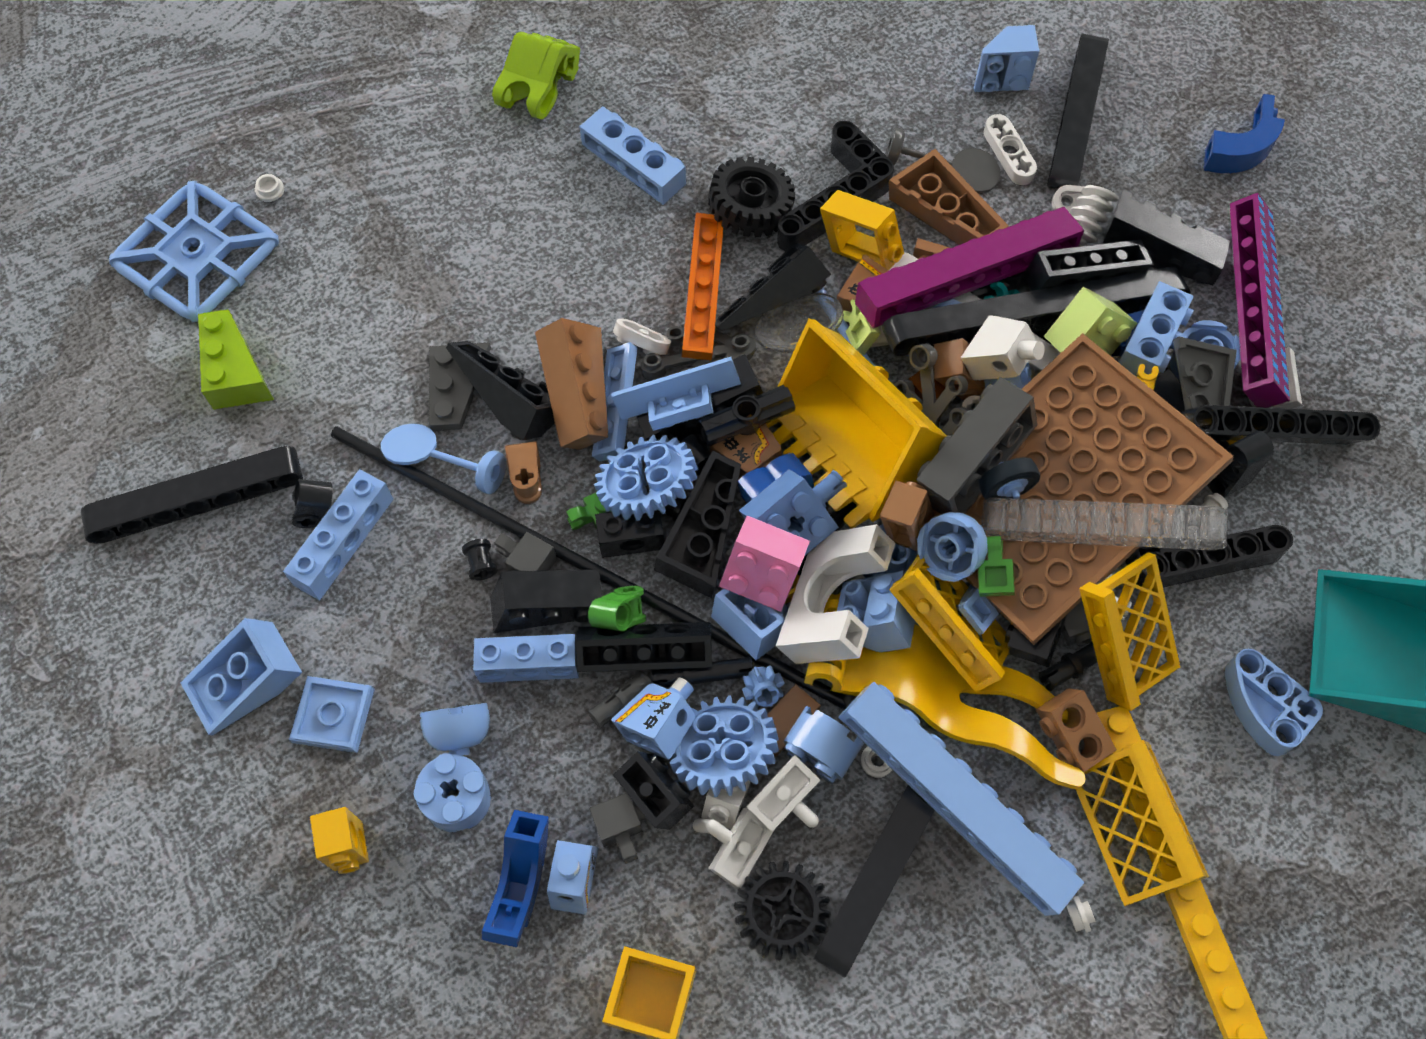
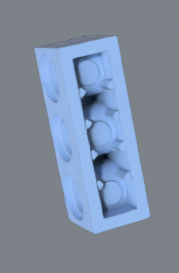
M1159 281L1119 363L1136 376L1140 364L1145 365L1144 372L1146 374H1151L1153 366H1158L1159 372L1164 373L1172 357L1166 353L1169 348L1175 350L1173 339L1181 337L1183 334L1177 330L1180 325H1187L1194 311L1189 308L1194 296Z
M575 634L474 638L473 671L480 683L579 678L576 659Z

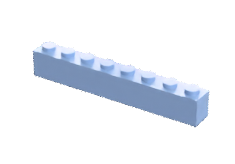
M875 682L865 687L838 718L1045 916L1059 915L1084 884V881L1076 874L1077 869L1075 866L1050 850V843L1040 834L1031 832L1023 824L1025 821L1017 811L1012 808H1006L997 799L998 794L992 787L985 783H980L971 774L972 769L967 763L959 758H954L945 750L946 745L938 736L932 733L929 734L919 725V718L908 709L903 710L894 701L895 697L888 688L881 684L877 685Z

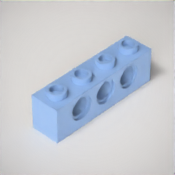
M602 106L579 126L583 146L662 205L686 185V169L682 161L670 156L658 143L651 142L644 137L639 129L629 126L617 113H612Z
M361 469L357 471L284 569L283 573L293 586L317 600H321L393 501L386 483Z

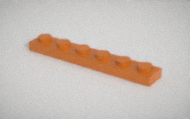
M696 213L681 355L683 358L712 361L723 239L722 221L717 222L713 214Z

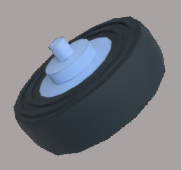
M1022 457L1000 462L999 465L984 473L979 479L978 485L982 496L987 502L998 503L1020 498V495L1028 492L1039 482L1041 476L1034 461L1031 458Z

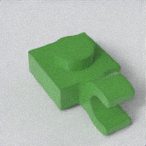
M594 493L583 498L585 507L577 506L566 511L569 517L567 520L572 530L579 529L591 522L594 523L597 529L595 514L607 511L601 505L597 494Z
M1001 536L987 537L988 560H984V563L978 568L980 597L1015 595L1013 559H1003V541H1001Z

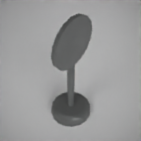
M894 127L885 155L892 161L893 165L896 164L900 153L918 159L925 156L927 153L903 146L905 132L899 127ZM964 149L955 155L953 161L946 159L977 193L992 190L1000 179V167L996 159L982 149Z

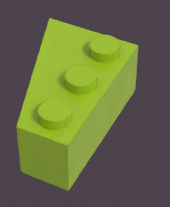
M229 309L198 314L201 392L213 410L274 400L251 350Z

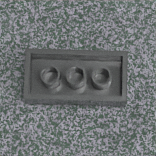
M1001 376L994 385L990 384L984 389L980 396V402L973 410H968L962 416L959 428L952 436L948 435L943 439L936 456L932 461H926L918 472L916 480L918 484L928 491L931 506L940 514L947 512L967 513L981 495L978 485L979 479L991 468L999 465L1000 462L1010 460L1038 425L1033 396Z

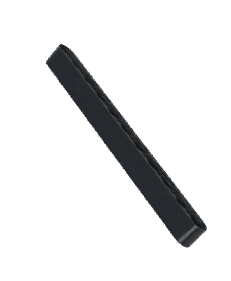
M1165 267L897 314L888 318L883 323L882 330L893 354L896 356L909 355L910 350L914 346L920 344H930L934 347V344L961 338L970 344L989 315L1026 322L1032 332L1048 330L1083 287L1114 302L1126 314L1145 310L1159 281L1191 294V291L1176 267Z

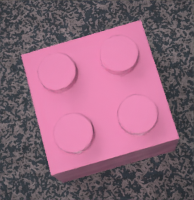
M746 516L719 587L781 612L810 541Z

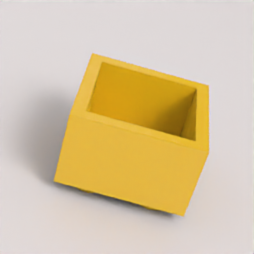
M624 946L602 1022L606 1026L651 1039H678L696 974L695 966Z

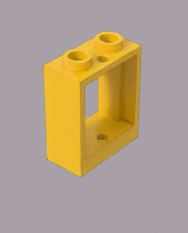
M837 190L820 208L832 252L858 262L863 255H866L887 270H890L902 258L904 249L894 209ZM855 225L874 231L875 238L858 232Z

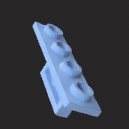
M728 357L611 393V398L622 420L648 412L649 423L654 431L713 413L711 393L740 385L741 381L732 357Z

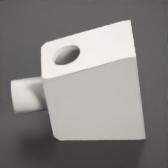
M989 315L961 356V359L973 380L999 379L1000 376L1002 378H1013L1021 374L1029 360H1041L1045 348L1042 341H1036L1026 322Z

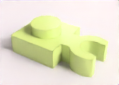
M852 299L850 301L852 312L845 310L842 312L843 320L850 324L845 332L851 345L861 354L865 355L881 332L878 327L872 328L855 304V300Z

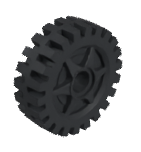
M738 157L735 162L730 159L726 161V165L722 163L718 167V171L714 172L710 184L708 205H710L709 210L711 214H714V219L717 222L722 221V227L728 229L732 226L733 233L738 234L739 230L743 231V236L749 237L751 232L754 233L755 237H761L763 232L766 236L772 235L773 230L777 233L779 219L792 211L795 200L794 184H791L789 175L784 176L785 171L782 168L775 170L776 164L770 162L767 166L765 165L766 160L759 158V162H754V157H748L745 162L743 157Z

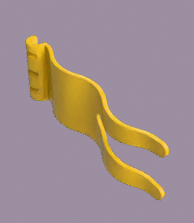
M839 599L827 600L824 613L837 611ZM914 624L910 648L876 652L863 647L860 658L828 661L834 665L825 662L808 663L804 680L805 684L812 685L815 679H826L832 683L831 691L852 696H858L872 682H875L877 685L881 684L893 693L894 701L906 705L930 726L950 738L1009 753L1024 761L1042 777L1054 784L1071 789H1080L1085 783L1086 778L1082 770L1054 757L1026 729L999 714L968 706L962 703L960 699V693L1002 695L1023 701L1037 709L1055 697L1052 693L1028 675L1006 666H1002L1005 671L1002 679L976 693L923 629ZM1067 709L1062 714L1064 724L1068 720Z

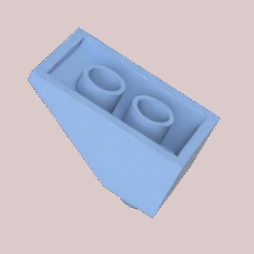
M244 618L184 678L181 685L208 735H214L281 694L302 671L273 622Z

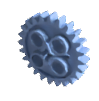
M652 435L649 441L646 442L643 437H640L638 444L635 445L630 441L627 442L628 448L625 450L616 448L618 455L607 456L609 464H601L599 466L602 473L595 475L598 482L594 484L601 505L604 506L607 512L612 511L614 517L622 514L624 520H627L634 514L636 520H640L642 515L647 513L649 518H653L654 511L659 510L664 514L666 511L665 506L669 504L676 507V498L685 499L687 497L684 490L694 488L691 481L697 479L695 471L698 470L691 449L687 448L685 442L679 443L676 437L669 441L667 435L662 436L658 441L655 435ZM643 460L646 464L645 472L642 465ZM647 482H648V484H649V491H650L649 494H648L647 489H646V487H645V486H647Z
M728 695L725 703H720L718 697H714L713 705L711 706L701 701V710L697 711L691 708L695 713V720L670 758L673 773L677 774L678 780L681 783L686 781L690 791L698 786L700 794L704 795L710 788L713 791L714 797H718L721 789H726L727 794L732 796L733 787L738 786L744 792L746 791L745 782L748 780L756 785L758 784L757 773L768 775L769 772L766 764H775L776 762L773 753L779 752L777 744L779 737L773 718L768 717L765 708L758 710L755 701L747 706L744 697H741L737 703H733L731 695Z

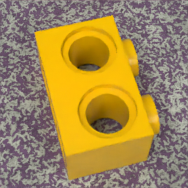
M342 807L310 816L315 854L319 861L333 871H338L339 874L357 871L360 869V864L369 862L363 823L348 808Z

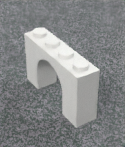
M877 524L834 531L808 553L776 643V647L795 664L860 658L869 628L850 610L824 613V608L833 591L849 578L857 575L887 571L896 543Z

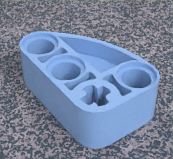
M1249 648L1243 649L1227 663L1225 679L1231 704L1245 730L1267 753L1273 756L1285 755L1299 745L1323 715L1321 702L1316 698L1310 697L1309 691L1260 652ZM1240 663L1247 665L1251 673L1243 671ZM1268 685L1277 690L1278 696L1269 691ZM1276 731L1283 733L1287 743L1280 741Z

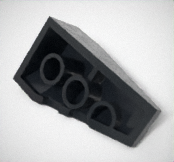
M795 243L767 268L770 272L768 276L755 280L749 286L748 292L750 294L746 298L741 296L736 299L716 319L715 327L721 331L808 295L810 292L816 293L826 285L827 281L825 279L831 273L809 246Z
M469 341L447 344L446 349L498 421L510 430L513 437L523 441L542 437L555 424L545 382L541 381L539 385L524 378L525 371L519 368L513 369L500 365L501 360L499 357Z

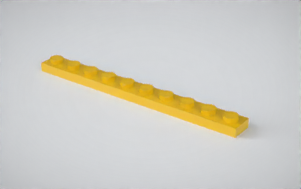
M1118 706L1097 712L1117 749L1112 754L1131 747V744L1141 741L1129 710ZM1130 757L1116 763L1114 772L1117 778L1130 783L1135 768ZM1138 777L1135 786H1138L1143 789V786ZM1119 783L1125 795L1128 786ZM1133 789L1128 801V807L1131 811L1144 816L1149 800L1146 794ZM1152 811L1149 819L1158 822L1154 812ZM1133 816L1135 824L1139 830L1142 819ZM1147 823L1142 841L1144 844L1159 850L1164 834L1160 827ZM1167 844V847H1166L1164 853H1167V854L1173 856L1172 853H1171V850H1170V848H1169V846H1168V844ZM1147 850L1153 865L1157 854ZM1162 857L1156 872L1157 877L1167 882L1181 878L1182 876L1176 862ZM1201 880L1164 892L1223 1038L1268 1039Z

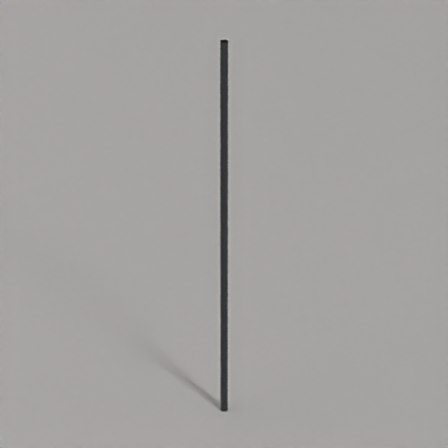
M338 426L333 428L331 432L332 438L520 538L526 532H529L553 546L556 557L580 570H599L600 580L616 589L625 586H638L411 465H399L386 460L381 449ZM644 589L641 602L680 623L706 622ZM711 624L712 640L744 657L751 656L727 632ZM766 653L757 660L751 656L753 662L766 668L769 665L772 666L774 673H780L783 678L845 710L842 695L831 691L829 686L817 680H814L812 685L805 684L806 674Z

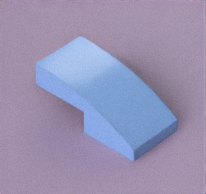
M972 585L968 587L958 605L959 611L979 635L987 630L999 614L986 597H980L979 589H975Z

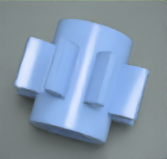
M770 665L767 668L755 666L748 676H743L746 687L742 691L745 699H752V701L757 703L758 707H771L778 701L779 697L784 696L780 688L785 684L780 673L775 674Z

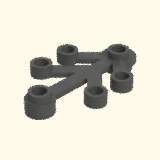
M678 326L669 328L667 330V338L671 340L670 345L682 347L684 329ZM715 330L714 342L720 345L713 347L712 361L681 357L682 353L662 358L658 354L650 353L641 362L642 375L646 380L652 381L664 377L668 368L695 363L691 368L682 370L685 371L711 363L715 358L724 356L725 358L732 357L733 360L745 354L747 359L750 360L756 351V342L748 335L731 337Z
M930 344L916 345L910 350L909 361L912 367L920 370L923 400L914 393V384L908 379L897 381L894 386L903 393L902 385L906 387L904 395L907 398H916L922 404L923 410L921 411L939 428V419L954 398L967 391L968 382L961 375L950 377L946 382V388L936 400L933 366L938 359V353ZM955 381L959 383V390L955 388ZM959 407L951 410L949 421L942 429L947 436H952L959 428L958 412L963 416L968 409Z

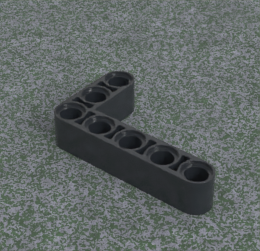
M839 121L833 126L830 145L833 156L850 174L779 219L777 245L781 250L786 252L795 243L807 245L826 233L820 208L837 190L872 202L889 191V180L893 177L894 172L892 161L852 122Z
M1166 367L1164 373H1158L1153 391L1179 412L1184 411L1185 406L1181 384L1171 370ZM1257 430L1231 445L1227 441L1218 443L1233 455V461L1207 484L1208 488L1213 494L1218 493L1225 498L1249 485L1274 453V446L1269 436Z
M1271 525L1164 549L1158 532H1156L1144 543L1145 546H1140L1125 562L1128 566L1148 552L1155 554L1164 588L1273 564L1293 545V535L1284 526ZM1268 541L1273 542L1277 546V548L1270 545ZM1237 547L1245 550L1247 555L1241 553ZM1207 554L1214 556L1217 562L1209 559ZM1176 561L1183 562L1187 568L1180 567ZM1146 569L1141 571L1136 585L1142 587L1147 575Z

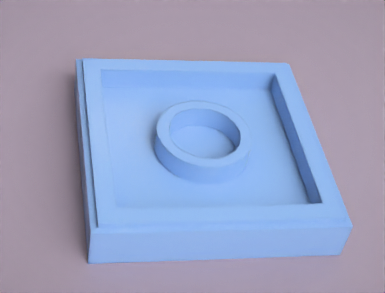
M307 676L289 741L295 744L358 753L374 688L370 685Z

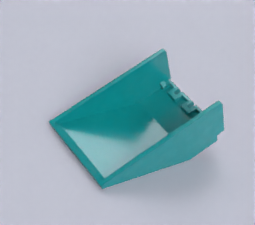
M1318 569L1309 696L1426 733V580Z

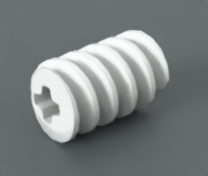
M1094 185L1083 187L1081 191L1082 196L1076 200L1077 206L1073 207L1070 212L1084 229L1079 247L1087 246L1086 242L1096 243L1097 238L1091 233H1101L1103 228L1097 222L1106 223L1108 221V217L1102 212H1113L1114 208L1108 201L1118 202L1119 197L1112 191Z

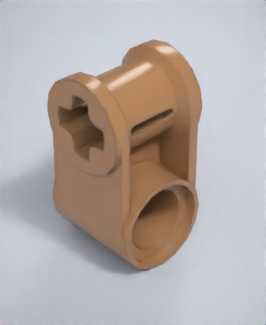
M537 441L506 445L507 465L516 499L524 504L536 502L542 495L541 465Z

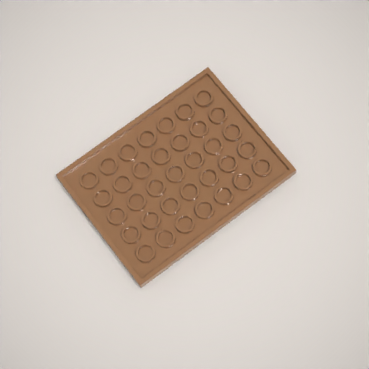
M1083 333L1022 388L1023 391L1034 397L1038 425L1010 460L1022 457L1031 458L1040 472L1039 482L1028 492L1020 495V498L1004 502H987L981 494L966 513V515L974 518L983 527L986 537L1001 536V541H1003V559H1013L1015 595L986 596V598L1033 645L1082 601L1080 587L1088 582L1097 585L1103 582L1233 461L1231 453ZM932 508L934 517L941 515ZM977 569L972 575L965 578L975 589H979Z

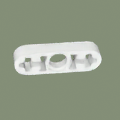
M1001 114L990 116L984 128L986 140L1011 181L1018 185L1030 184L1037 170L1035 160L1006 116ZM1013 146L1017 149V152L1013 154L1007 153L1003 150V147Z

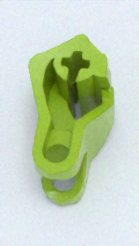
M517 32L513 37L504 68L493 87L492 96L494 103L508 109L516 101L528 97L526 106L531 117L540 120L544 119L556 102L558 80L561 77L567 81L574 80L579 69L580 47L548 35L542 36L537 33Z

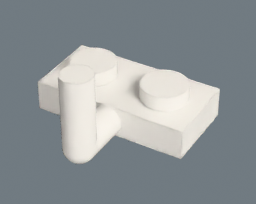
M794 755L746 807L772 832L791 811L808 827L814 828L818 825L819 819L802 800L817 785L820 779Z
M743 808L731 830L713 819L698 818L693 822V829L696 832L711 834L723 843L708 869L733 887L742 888L745 878L750 874L773 832L748 808Z

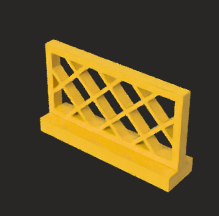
M1149 552L1100 584L1088 582L1079 588L1106 698L1129 711L1141 705L1139 695L1180 668L1157 558L1155 554ZM1146 568L1147 575L1142 587L1136 585L1141 571ZM1123 583L1124 587L1118 602H1116L1115 594L1112 590ZM1134 588H1136L1140 592L1133 609H1131L1127 605ZM1151 594L1154 602L1147 615L1143 611ZM1128 611L1131 612V615L1123 631L1121 620L1124 612ZM1144 617L1146 622L1140 637L1134 636L1140 618ZM1156 623H1159L1160 631L1154 643L1149 640ZM1134 639L1137 641V644L1130 659L1128 648L1131 640ZM1147 645H1150L1153 648L1145 665L1140 662ZM1164 650L1167 662L1159 668H1156L1162 651ZM1138 667L1144 668L1140 680L1136 683L1134 677Z
M917 555L904 576L894 582L889 590L977 693L1002 679L1005 673L1002 665L1009 653L1008 643L1004 642L1006 631L994 619L982 634L983 641H980L976 630L963 614L962 616L958 614L956 605H959L968 586L963 580L956 582L943 581L931 575L927 570L929 566L926 564L925 559H920L919 555ZM935 580L939 581L941 591L937 590ZM951 586L956 590L957 595L953 594ZM993 636H994V637L998 640V642L1001 644L1000 646L995 645V641H994Z
M1145 740L1131 744V747L1107 756L1083 772L1084 774L1095 772L1105 776L1097 795L1085 791L1084 786L1080 789H1075L1124 906L1209 877L1150 743ZM1130 757L1135 768L1130 783L1112 776L1116 763ZM1109 765L1106 773L1098 770ZM1138 777L1143 786V789L1138 786H1135ZM1110 779L1128 786L1121 805L1103 798ZM1133 789L1146 794L1149 800L1144 816L1126 809ZM1088 796L1095 799L1093 807L1089 801ZM1101 802L1119 809L1112 828L1099 824L1096 813ZM1152 811L1154 812L1158 822L1149 819ZM1124 812L1142 819L1135 839L1117 832ZM1147 823L1160 827L1164 834L1159 850L1140 842ZM1102 829L1109 832L1107 840L1105 839ZM1115 835L1133 843L1126 862L1113 857L1110 851ZM1167 844H1168V846H1169V848H1170L1171 853H1172L1173 856H1171V855H1169V854H1167V853H1164V852H1165V849H1166V847H1167ZM1138 846L1157 854L1150 873L1131 865ZM1162 857L1176 862L1182 876L1181 878L1167 882L1155 876ZM1116 863L1124 866L1121 874ZM1129 869L1148 877L1143 891L1129 896L1124 884ZM1153 880L1162 884L1150 889Z

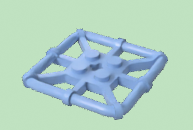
M188 181L187 185L180 188L153 214L149 213L144 218L145 222L122 242L114 253L110 254L109 264L119 274L140 287L150 299H157L181 317L191 319L192 322H198V314L212 312L237 286L241 287L246 282L245 278L278 246L279 237L267 225L245 212L243 207L237 202H230L209 187L197 183V181ZM200 196L223 210L210 223L199 217L198 198ZM187 199V216L174 228L164 223L163 221ZM232 220H238L256 233L228 237L221 231ZM153 230L165 235L154 247L133 250ZM200 245L194 252H190L188 249L191 246L197 247ZM260 246L237 270L222 262L234 249ZM159 260L165 264L151 280H148L128 266L130 263ZM214 268L228 279L200 305L199 282ZM177 273L188 280V307L163 290V287Z

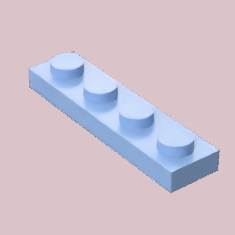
M631 342L607 349L604 379L608 438L593 444L592 457L598 461L607 460L608 455L617 456L616 448L624 450L628 419H621L611 398V393L633 386L638 348Z

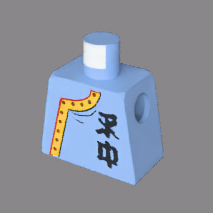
M680 677L669 689L654 683L648 684L611 721L627 742L669 760L695 720V713L686 701L694 689L689 682Z
M557 840L547 887V895L552 910L586 915L598 847ZM561 896L570 897V898H572V899H565V898H562Z

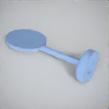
M405 424L389 431L381 441L382 454L386 460L394 464H416L431 456L476 471L475 484L477 489L489 495L499 488L505 475L506 458L503 453L495 450L489 451L477 464L435 450L437 447L436 435L430 428L424 425Z

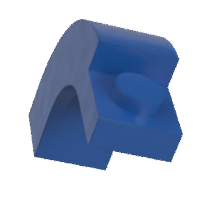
M1263 94L1254 111L1253 130L1245 133H1229L1214 130L1205 148L1203 171L1238 173L1249 170L1266 159L1277 141L1285 119L1277 118L1278 108H1274L1275 95Z
M514 810L504 835V856L500 880L482 929V940L518 947L524 927H528L540 885L547 847L548 816Z

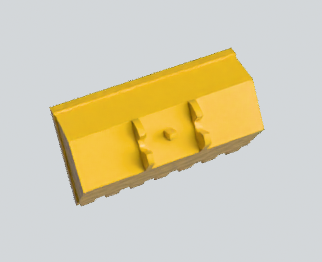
M808 318L778 384V387L782 385L788 387L795 404V411L765 424L768 428L778 422L782 425L773 433V436L780 445L792 437L796 440L783 452V455L793 453L799 458L808 453L811 457L803 463L806 469L812 475L821 469L826 472L814 483V487L833 470L841 475L847 487L828 501V505L837 512L851 502H854L857 507L844 517V522L852 529L867 519L874 522L880 518V514L895 481L905 484L908 481L918 483L916 479L918 478L917 475L921 466L928 460L932 461L939 452L938 449L941 442L947 435L921 411L923 410L922 404L916 398H907L888 380L889 373L883 367H874L841 334L822 326L817 320Z

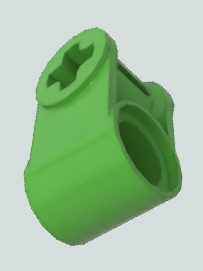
M620 587L615 589L614 592L592 601L588 611V619L591 626L600 629L626 631L634 625L644 623L646 615L642 613L641 596L644 594L643 587Z

